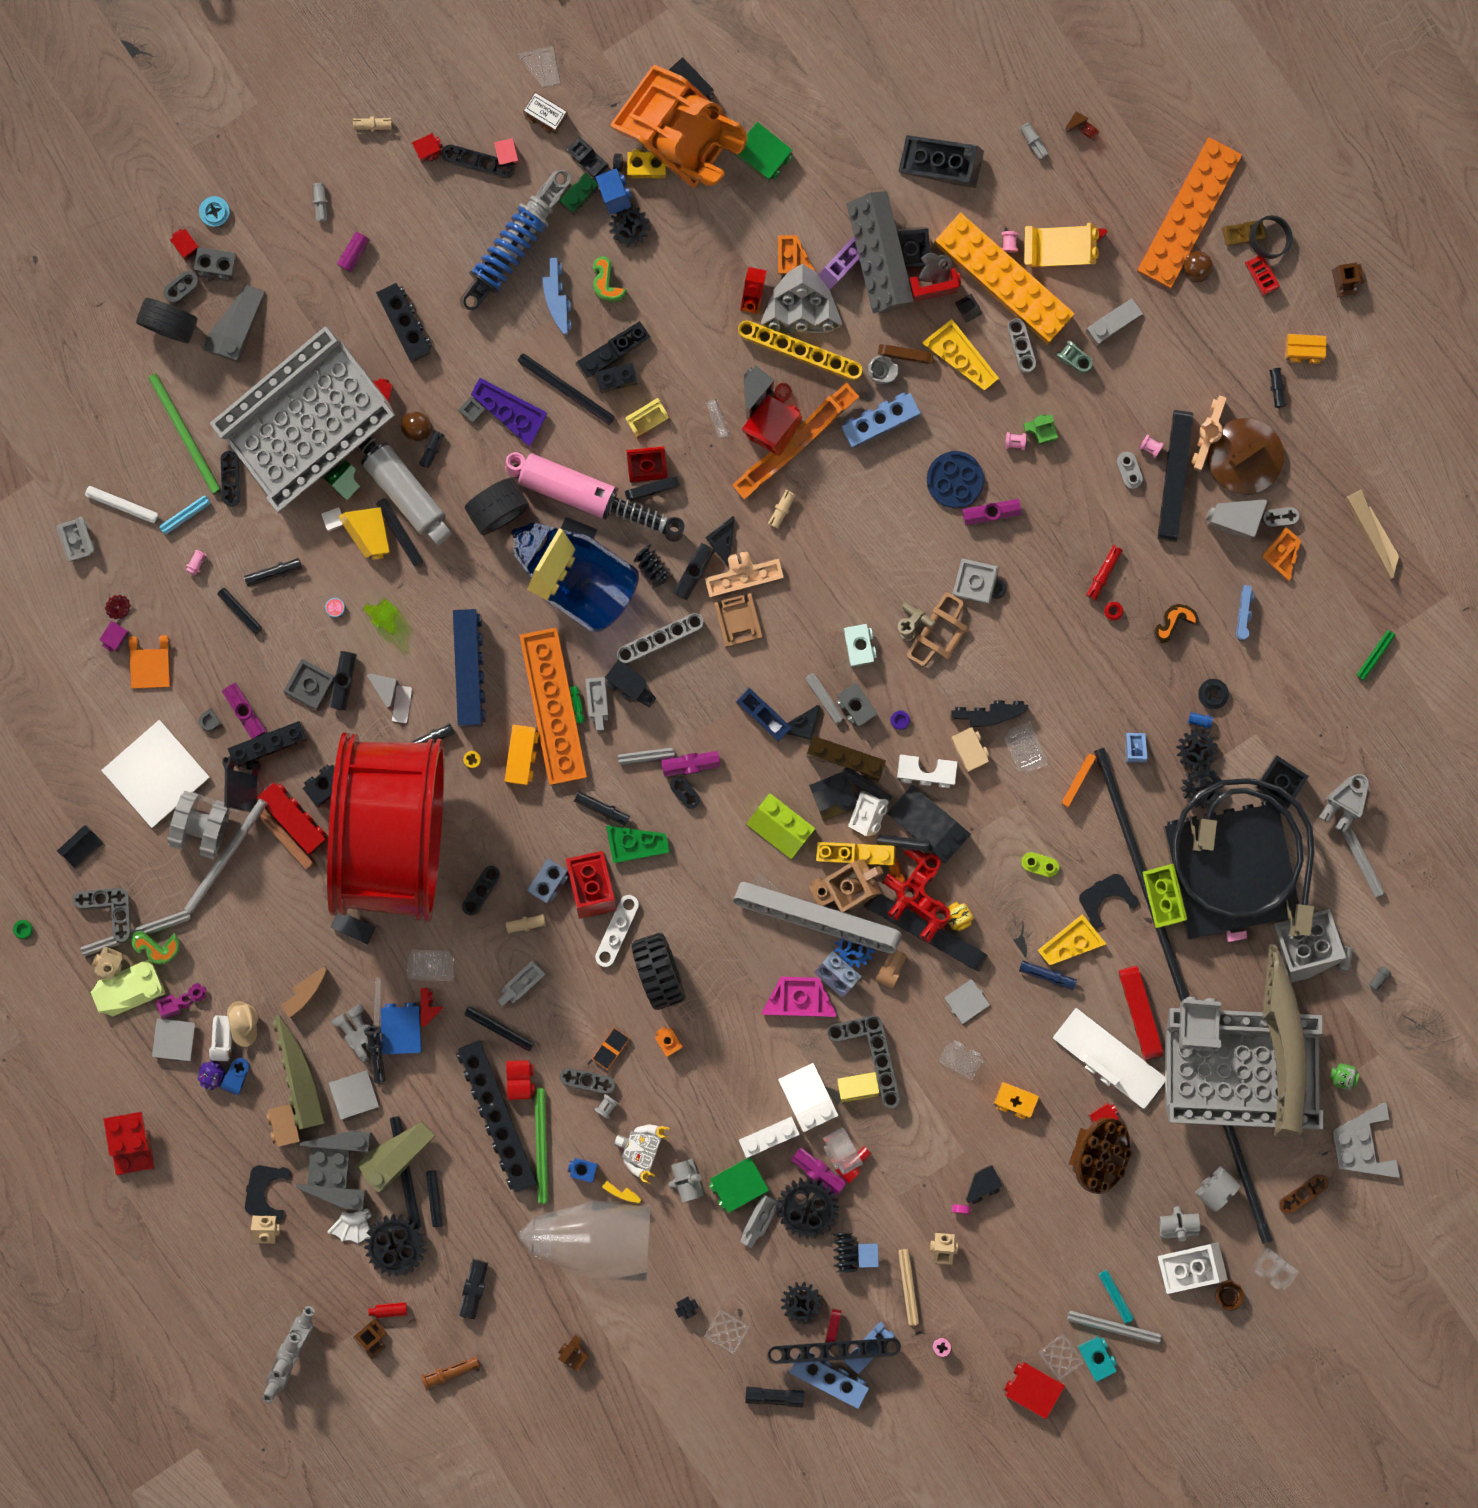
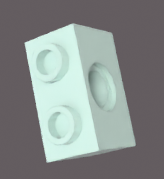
M867 624L844 628L850 666L854 667L873 663V658H877L875 646L871 647L870 639H873L871 628H867ZM858 640L866 643L864 650H858L855 647V643Z

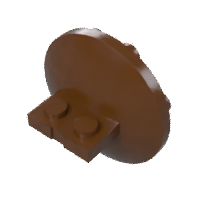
M1240 418L1222 426V437L1217 442L1210 444L1207 453L1208 466L1212 476L1223 488L1236 494L1249 495L1265 490L1278 478L1283 467L1284 449L1279 436L1270 426L1256 419Z
M1105 1117L1095 1121L1087 1130L1080 1128L1069 1165L1075 1167L1077 1181L1084 1190L1094 1194L1105 1193L1113 1188L1120 1178L1125 1176L1128 1161L1132 1156L1130 1136L1126 1126L1117 1119Z

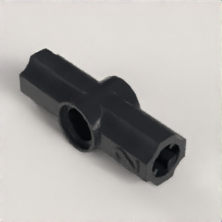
M700 544L675 587L674 594L686 601L688 600L716 551L706 544ZM697 567L700 573L698 576L693 577L689 574V569Z
M340 651L330 708L346 711L357 657L355 653ZM341 676L348 677V683L345 686H341L338 683Z
M472 1259L468 1279L465 1281L462 1293L463 1300L459 1316L475 1320L479 1301L482 1299L485 1287L484 1280L488 1262Z

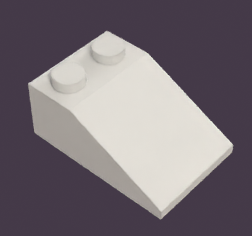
M813 1063L778 1079L803 1132L838 1116Z
M1219 1242L1158 1256L1167 1294L1228 1280Z

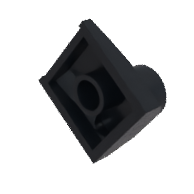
M929 228L896 229L905 267L926 266L921 257L930 253Z
M842 772L809 785L823 821L855 809L857 800L849 780L842 776Z

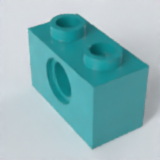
M1097 1335L1077 1346L1095 1382L1117 1372L1115 1367L1118 1365L1113 1355L1109 1357L1106 1351L1109 1347L1104 1338L1100 1339ZM1096 1353L1103 1354L1104 1359L1101 1363L1094 1362L1093 1357Z

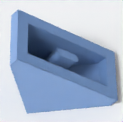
M1126 733L1125 763H1146L1145 733Z

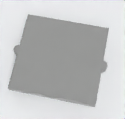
M972 979L944 998L951 1007V1012L956 1014L962 1024L990 1005L983 996V991L979 990Z

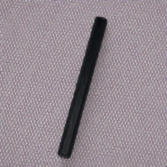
M522 353L518 362L608 425L614 421L615 416L526 354Z
M391 1117L390 1124L394 1138L403 1133L400 1117ZM408 1166L400 1176L408 1217H410L409 1222L412 1224L416 1221L415 1228L421 1227L410 1166Z

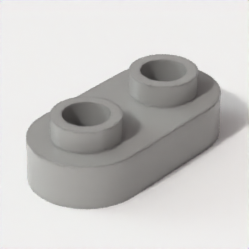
M1122 452L1116 460L1121 478L1127 488L1136 489L1143 480L1138 463L1131 452ZM1129 458L1130 463L1124 464L1123 459ZM1130 476H1135L1136 482H1131Z

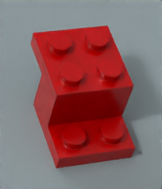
M143 1112L103 1118L109 1157L113 1156L116 1175L155 1168L149 1130H145Z

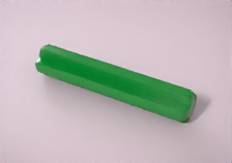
M1387 630L1356 674L1358 678L1364 681L1369 676L1396 637L1392 631Z

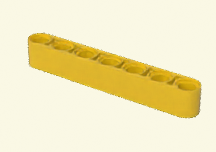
M743 321L738 327V334L745 341L850 381H857L862 375V366L853 360L751 321ZM744 326H749L752 332L749 335H744L741 329ZM762 333H767L770 339L763 342L759 339V336ZM785 340L788 345L786 348L781 349L777 346V342ZM799 346L803 347L806 351L801 356L795 353V349ZM819 353L823 356V360L815 362L813 355ZM833 360H838L841 363V367L833 369L830 363ZM856 367L859 370L858 375L851 376L848 372L849 368Z

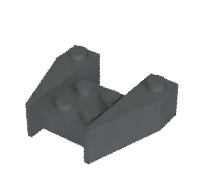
M352 1130L300 1143V1146L311 1147L308 1182L307 1184H296V1188L341 1208L364 1210L366 1190L347 1188L350 1151L369 1152L372 1132Z

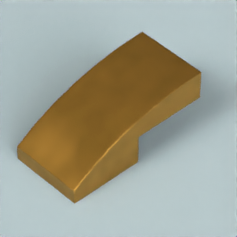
M1256 221L1222 227L1225 246L1250 242V230ZM1263 221L1259 223L1256 229L1257 241L1266 239Z

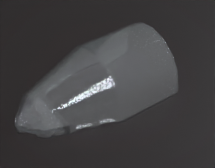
M591 1201L535 1216L518 1233V1238L532 1256L586 1278L647 1282L651 1204Z

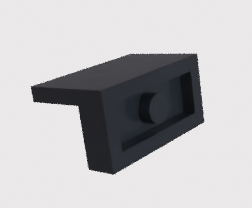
M84 825L57 852L76 868L103 842L88 825Z

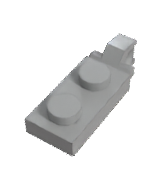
M605 677L585 679L590 721L595 722L596 732L604 731L603 721L608 720Z
M531 961L501 990L504 995L497 1000L498 1003L503 1007L509 1000L512 1003L516 1000L518 1001L545 974Z
M762 1194L744 1229L740 1241L742 1244L752 1248L756 1239L758 1240L760 1236L763 1237L777 1210V1205L780 1204L779 1202Z

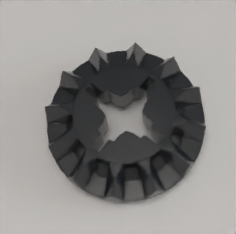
M1208 679L1201 684L1198 690L1199 700L1203 706L1209 709H1219L1228 701V687L1219 679ZM1207 688L1211 691L1219 688L1217 692L1218 698L1208 700L1210 693Z

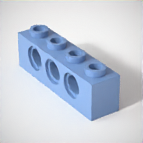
M905 392L895 397V401L890 403L885 401L879 404L878 409L871 411V409L864 411L860 414L861 417L856 420L850 418L844 421L841 429L850 448L853 449L920 416V411L911 393L907 395ZM895 406L900 407L902 414L899 416L894 415L892 408ZM877 415H883L885 422L878 424L874 418ZM860 423H865L868 426V430L860 432L857 426Z
M800 1352L798 1353L796 1359H799ZM809 1352L810 1356L814 1358L815 1355ZM828 1361L793 1363L789 1371L790 1374L857 1409L869 1389L866 1386V1381L859 1377H856V1379L849 1377L850 1373L841 1368L838 1371L831 1367L833 1364ZM810 1364L818 1366L816 1374L808 1373L807 1367ZM827 1373L835 1375L833 1383L825 1382L824 1377ZM850 1382L853 1385L852 1390L844 1392L841 1389L843 1383Z

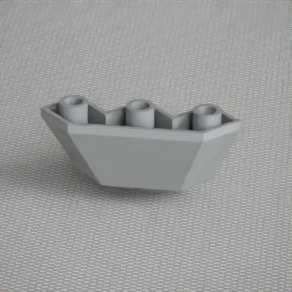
M801 264L789 271L775 287L761 320V325L777 332L829 333L842 326V321L829 288L815 271Z

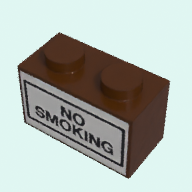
M534 92L523 110L527 121L532 124L537 122L542 125L541 129L549 134L551 132L557 134L568 116L566 110Z

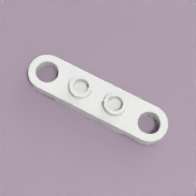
M625 895L621 898L595 956L600 966L608 967L613 964L639 906L638 900L632 895ZM626 899L634 901L635 905L632 910L624 908L623 903ZM605 951L611 955V959L607 963H603L600 960V954Z

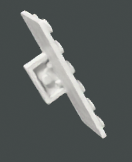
M1077 1008L1074 1009L1053 1036L1055 1041L1086 1064L1085 1068L1092 1074L1097 1072L1102 1076L1100 1078L1102 1082L1108 1086L1112 1084L1142 1108L1148 1105L1165 1083V1076Z

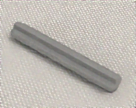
M1349 827L1347 833L1342 832L1374 896L1379 897L1385 892L1352 828Z

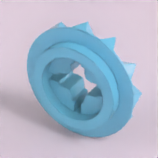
M217 196L206 198L199 207L201 220L211 227L221 226L227 221L230 214L227 202ZM211 205H213L215 209H221L219 212H217V219L216 217H214L213 214H209L212 211Z

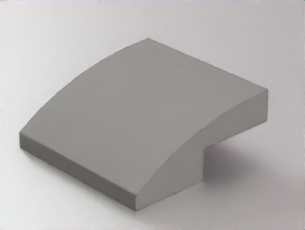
M367 1070L328 1083L340 1120L379 1107Z

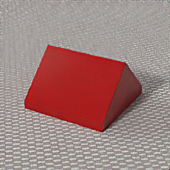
M664 446L626 450L630 482L668 478Z

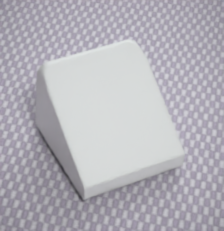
M339 507L321 514L328 532L343 527L339 520V515L342 514Z

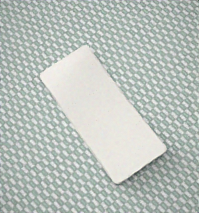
M397 685L392 721L407 723L412 692L411 687Z

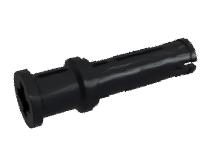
M370 1026L364 1030L368 1042L366 1048L370 1051L374 1082L381 1084L386 1081L381 1051L384 1047L380 1037L381 1027Z

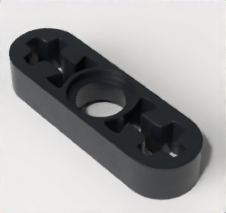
M225 451L220 458L222 500L227 506L234 507L240 502L239 460L233 451ZM228 455L235 458L234 461H231V468H235V471H224V468L228 469V463L224 461V459L228 458ZM227 474L235 475L236 480L233 484L225 482ZM225 487H236V490L232 489L233 495L236 496V499H233V503L226 499L230 495L229 489L225 490Z
M678 476L626 490V499L632 501L680 486Z

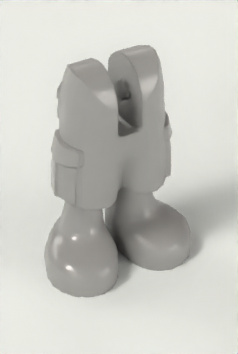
M360 1003L346 1012L355 1024L357 1031L352 1029L345 1013L330 1022L334 1027L343 1029L346 1033L345 1041L355 1051L360 1060L365 1063L370 1058L367 1055V1051L363 1048L368 1043L364 1030L370 1027V1025H364L361 1013L364 1007Z

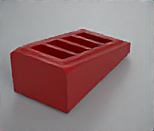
M1258 255L1245 262L1261 296L1280 287L1275 275L1263 257ZM1259 261L1261 262V265L1252 268L1251 265ZM1262 268L1265 269L1264 272H1262V273L1256 275V273H1255L1256 271H1258V270H1260V269H1262ZM1266 274L1268 275V278L1262 281L1259 280V278L1265 276ZM1269 281L1272 282L1271 285L1264 288L1263 284Z

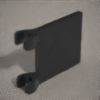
M231 755L222 759L225 769L224 807L251 812L257 803V775L260 770V763L258 761L247 763L246 769L248 773L233 770L236 764V757Z

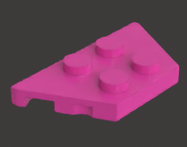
M780 977L762 1011V1015L836 1017L834 1008L820 978Z

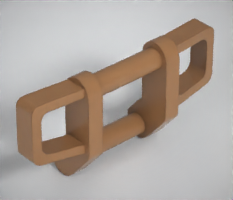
M948 592L944 594L938 605L932 610L933 614L930 618L937 622L939 617L958 628L947 648L943 650L926 639L932 628L925 625L920 635L917 634L915 637V641L907 653V657L922 667H926L937 653L950 661L955 647L964 633L967 634L970 629L957 620L964 607V602ZM949 598L959 603L953 617L940 610ZM919 643L932 650L924 661H920L912 656Z

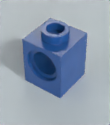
M575 1158L574 1162L570 1161L567 1172L571 1173L570 1177L593 1183L598 1163ZM584 1164L587 1167L585 1175L577 1173L578 1165Z

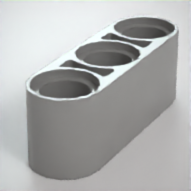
M1012 319L1008 324L1007 333L1017 367L1022 374H1030L1036 366V360L1027 330L1021 319ZM1018 324L1021 327V331L1018 333L1013 332L1011 325ZM1023 342L1027 348L1024 351H1020L1017 349L1016 344ZM1024 360L1032 363L1030 369L1023 368L1022 362Z

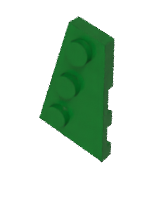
M606 826L613 863L670 853L666 833Z

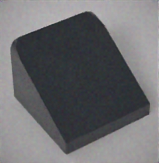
M972 294L955 302L966 323L982 315L980 306Z

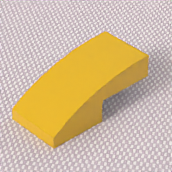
M608 1180L602 1186L611 1194L626 1201L639 1203L642 1200L628 1187L621 1192Z

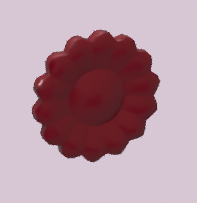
M121 594L118 596L114 595L106 602V614L115 620L118 618L122 619L130 611V600Z

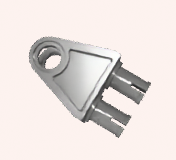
M1356 774L1346 779L1325 798L1324 801L1327 802V805L1319 818L1329 824L1337 809L1343 811L1344 814L1335 828L1346 834L1353 820L1360 818L1363 813L1369 786L1367 777L1362 774ZM1355 779L1360 782L1359 789H1356L1353 785Z

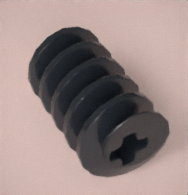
M649 544L636 554L634 563L640 562L638 568H645L643 575L650 574L647 580H654L652 587H657L668 581L674 574L667 575L670 569H662L665 562L658 563L661 557H653L656 550L649 551L652 546Z
M833 1233V1236L838 1237V1240L833 1241V1244L838 1245L833 1251L839 1253V1255L833 1257L834 1260L839 1261V1263L833 1265V1267L839 1269L836 1272L857 1271V1268L852 1266L857 1263V1260L852 1259V1257L857 1256V1252L852 1251V1249L857 1248V1245L852 1243L857 1240V1237L852 1235L853 1233Z

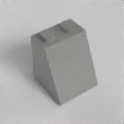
M1253 500L1218 503L1214 508L1211 507L1207 513V526L1251 541L1255 537L1267 501Z

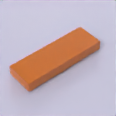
M1091 753L1087 755L1061 805L1066 808L1069 807L1096 756Z

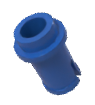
M1190 712L1188 724L1202 726L1204 729L1211 728L1213 717H1210L1209 714L1205 716Z

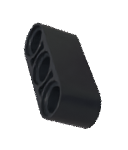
M487 866L483 870L462 904L465 914L474 916L481 910L501 877L500 870L497 867ZM490 869H494L497 872V876L493 880H489L486 876L487 871ZM480 885L485 886L487 889L484 896H478L476 893V889ZM469 902L476 904V910L472 913L466 910V905Z

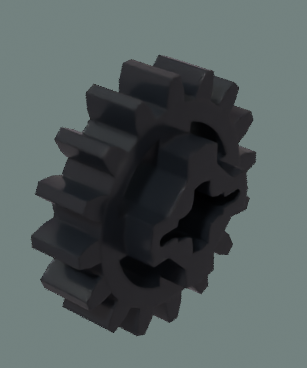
M631 205L628 210L624 209L621 212H616L617 216L611 215V219L614 222H609V226L613 227L609 232L610 234H615L613 237L614 241L619 239V245L625 242L626 247H629L630 243H633L634 247H636L637 241L643 243L642 237H648L645 230H650V226L646 225L649 223V219H644L646 213L642 212L640 214L639 207L633 210ZM630 214L637 216L638 219L630 217ZM623 216L622 223L617 226L618 220ZM627 219L633 225L632 234L628 228H625L627 226ZM642 227L641 232L636 236L637 229ZM623 233H624V234L628 235L629 238H625V237L621 236L620 234H623Z
M1201 729L1196 734L1194 730H1190V735L1184 733L1185 739L1180 738L1178 740L1181 745L1176 746V749L1180 750L1176 756L1182 757L1180 763H1187L1185 768L1191 765L1196 770L1198 766H1201L1204 770V765L1210 767L1209 761L1214 762L1216 760L1213 755L1218 754V751L1214 750L1218 744L1212 743L1214 737H1207L1209 732L1203 735ZM1199 738L1204 739L1208 744L1201 743ZM1190 739V747L1184 750L1185 744ZM1195 745L1198 748H1205L1199 752V755L1196 752L1189 753V751L1195 748ZM1209 750H1210L1209 756H1208L1207 759L1204 761V760H1203V759H1204L1203 755L1205 754L1206 751H1209ZM1186 756L1193 757L1195 762L1190 761Z
M1199 766L1198 771L1192 768L1191 775L1185 774L1187 780L1182 779V783L1185 786L1180 787V789L1184 792L1182 796L1184 799H1187L1188 803L1193 798L1191 793L1197 794L1201 787L1204 789L1222 780L1220 776H1216L1215 770L1211 771L1209 767H1206L1204 771ZM1206 776L1211 778L1213 782H1211V780H1207ZM1223 786L1203 795L1194 807L1197 808L1199 804L1202 808H1205L1207 803L1210 805L1211 801L1217 798V795L1222 794L1219 789L1223 788Z
M795 1282L794 1288L789 1285L790 1291H783L786 1298H781V1301L785 1302L781 1309L787 1310L784 1315L788 1316L790 1314V1321L792 1322L796 1318L798 1324H800L802 1319H804L805 1323H808L807 1318L809 1317L814 1320L813 1314H820L817 1307H822V1304L818 1303L822 1297L816 1296L819 1290L813 1291V1285L810 1284L809 1287H806L805 1282L802 1283V1286ZM797 1290H806L809 1293L803 1295L799 1294ZM792 1295V1297L794 1298V1302L789 1307L788 1301L789 1297ZM796 1295H797L798 1298H800L801 1300H803V1299H806V1300H807V1301H805V1305H806L807 1310H806L804 1307H802V1306H799V1307L797 1306L798 1300H797ZM814 1298V1307L811 1310L809 1302ZM796 1311H803L806 1315L799 1316L794 1313Z

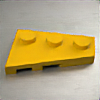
M1082 914L1037 951L1048 965H1052L1106 945V943Z

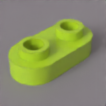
M1029 852L1021 859L1022 867L1026 871L1053 877L1059 871L1058 862L1047 856ZM1029 858L1034 859V865L1028 864ZM1047 864L1053 865L1052 871L1046 869Z

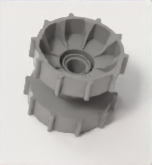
M184 790L175 807L167 838L168 846L182 850L188 836H195L202 839L199 849L201 852L200 856L214 859L223 842L231 810L224 807V802L216 800L209 815L197 812L198 794Z

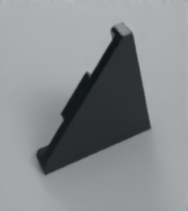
M734 516L705 537L726 565H729L728 558L731 554Z
M816 705L788 722L787 724L791 729L786 734L812 740L820 705Z

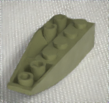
M277 1015L273 1021L275 1032L279 1034L277 1043L279 1050H282L283 1053L282 1064L284 1070L286 1069V1081L291 1091V1096H289L290 1106L294 1107L296 1112L293 1115L295 1126L303 1129L324 1124L325 1118L311 1067L293 1032L281 1015Z

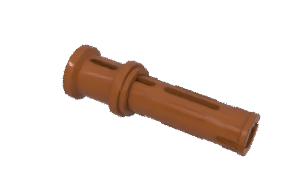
M476 1356L450 1367L444 1369L436 1368L434 1372L426 1375L421 1374V1378L426 1391H428L430 1387L438 1384L443 1385L446 1383V1380L478 1369L480 1365Z

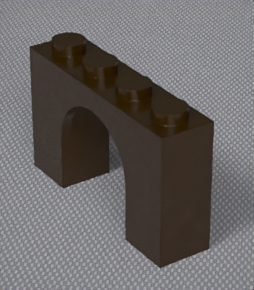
M816 736L812 737L806 757L821 762L826 761L861 773L862 776L877 781L880 780L886 763L884 759Z

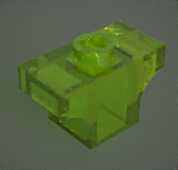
M384 598L378 605H369L367 603L363 607V610L373 618L371 622L380 629L382 626L391 635L397 631L394 621L400 611L387 599Z

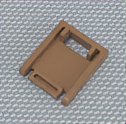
M751 593L747 594L749 602L746 603L744 595L722 600V609H719L718 602L714 603L725 647L762 638ZM751 630L752 636L733 640L732 634Z

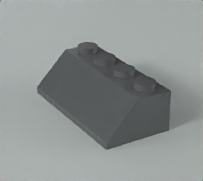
M757 365L754 369L750 367L743 378L746 418L748 419L765 398L774 391V379Z

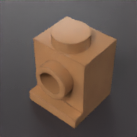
M820 877L811 882L812 886L809 887V890L817 905L825 906L835 901L825 880H822ZM824 888L825 894L819 895L818 889Z

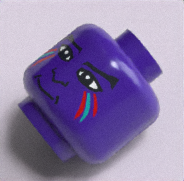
M215 1060L202 1063L197 1076L200 1086L209 1090L220 1087L225 1075V1069L221 1067L220 1062Z

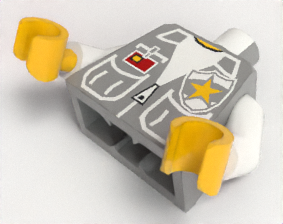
M648 1124L636 1127L634 1131H631L629 1138L621 1135L616 1137L614 1146L624 1149L622 1155L624 1164L632 1174L647 1184H651L647 1180L648 1176L655 1177L649 1171L661 1138H669V1136L664 1135L666 1129L670 1130L669 1127Z

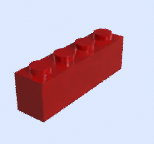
M273 782L257 797L258 800L262 799L267 802L266 808L298 844L311 855L327 840L324 837L326 832L320 826L315 827L312 821L314 819L306 811L303 813L299 809L301 805L294 797L290 799L285 794L288 791L281 783L277 785Z

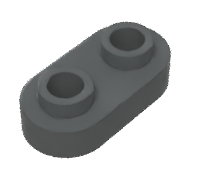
M192 271L183 272L165 287V298L171 303L180 302L198 286V277ZM192 279V283L187 285L186 280ZM172 291L178 292L176 297L171 296Z

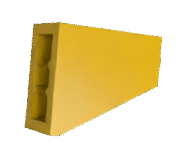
M381 507L345 512L339 515V520L365 558L372 557V560H379L384 558L383 555L389 553Z

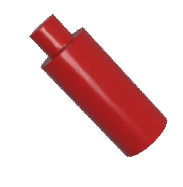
M407 1303L377 1304L375 1308H368L369 1316H376V1319L407 1316Z

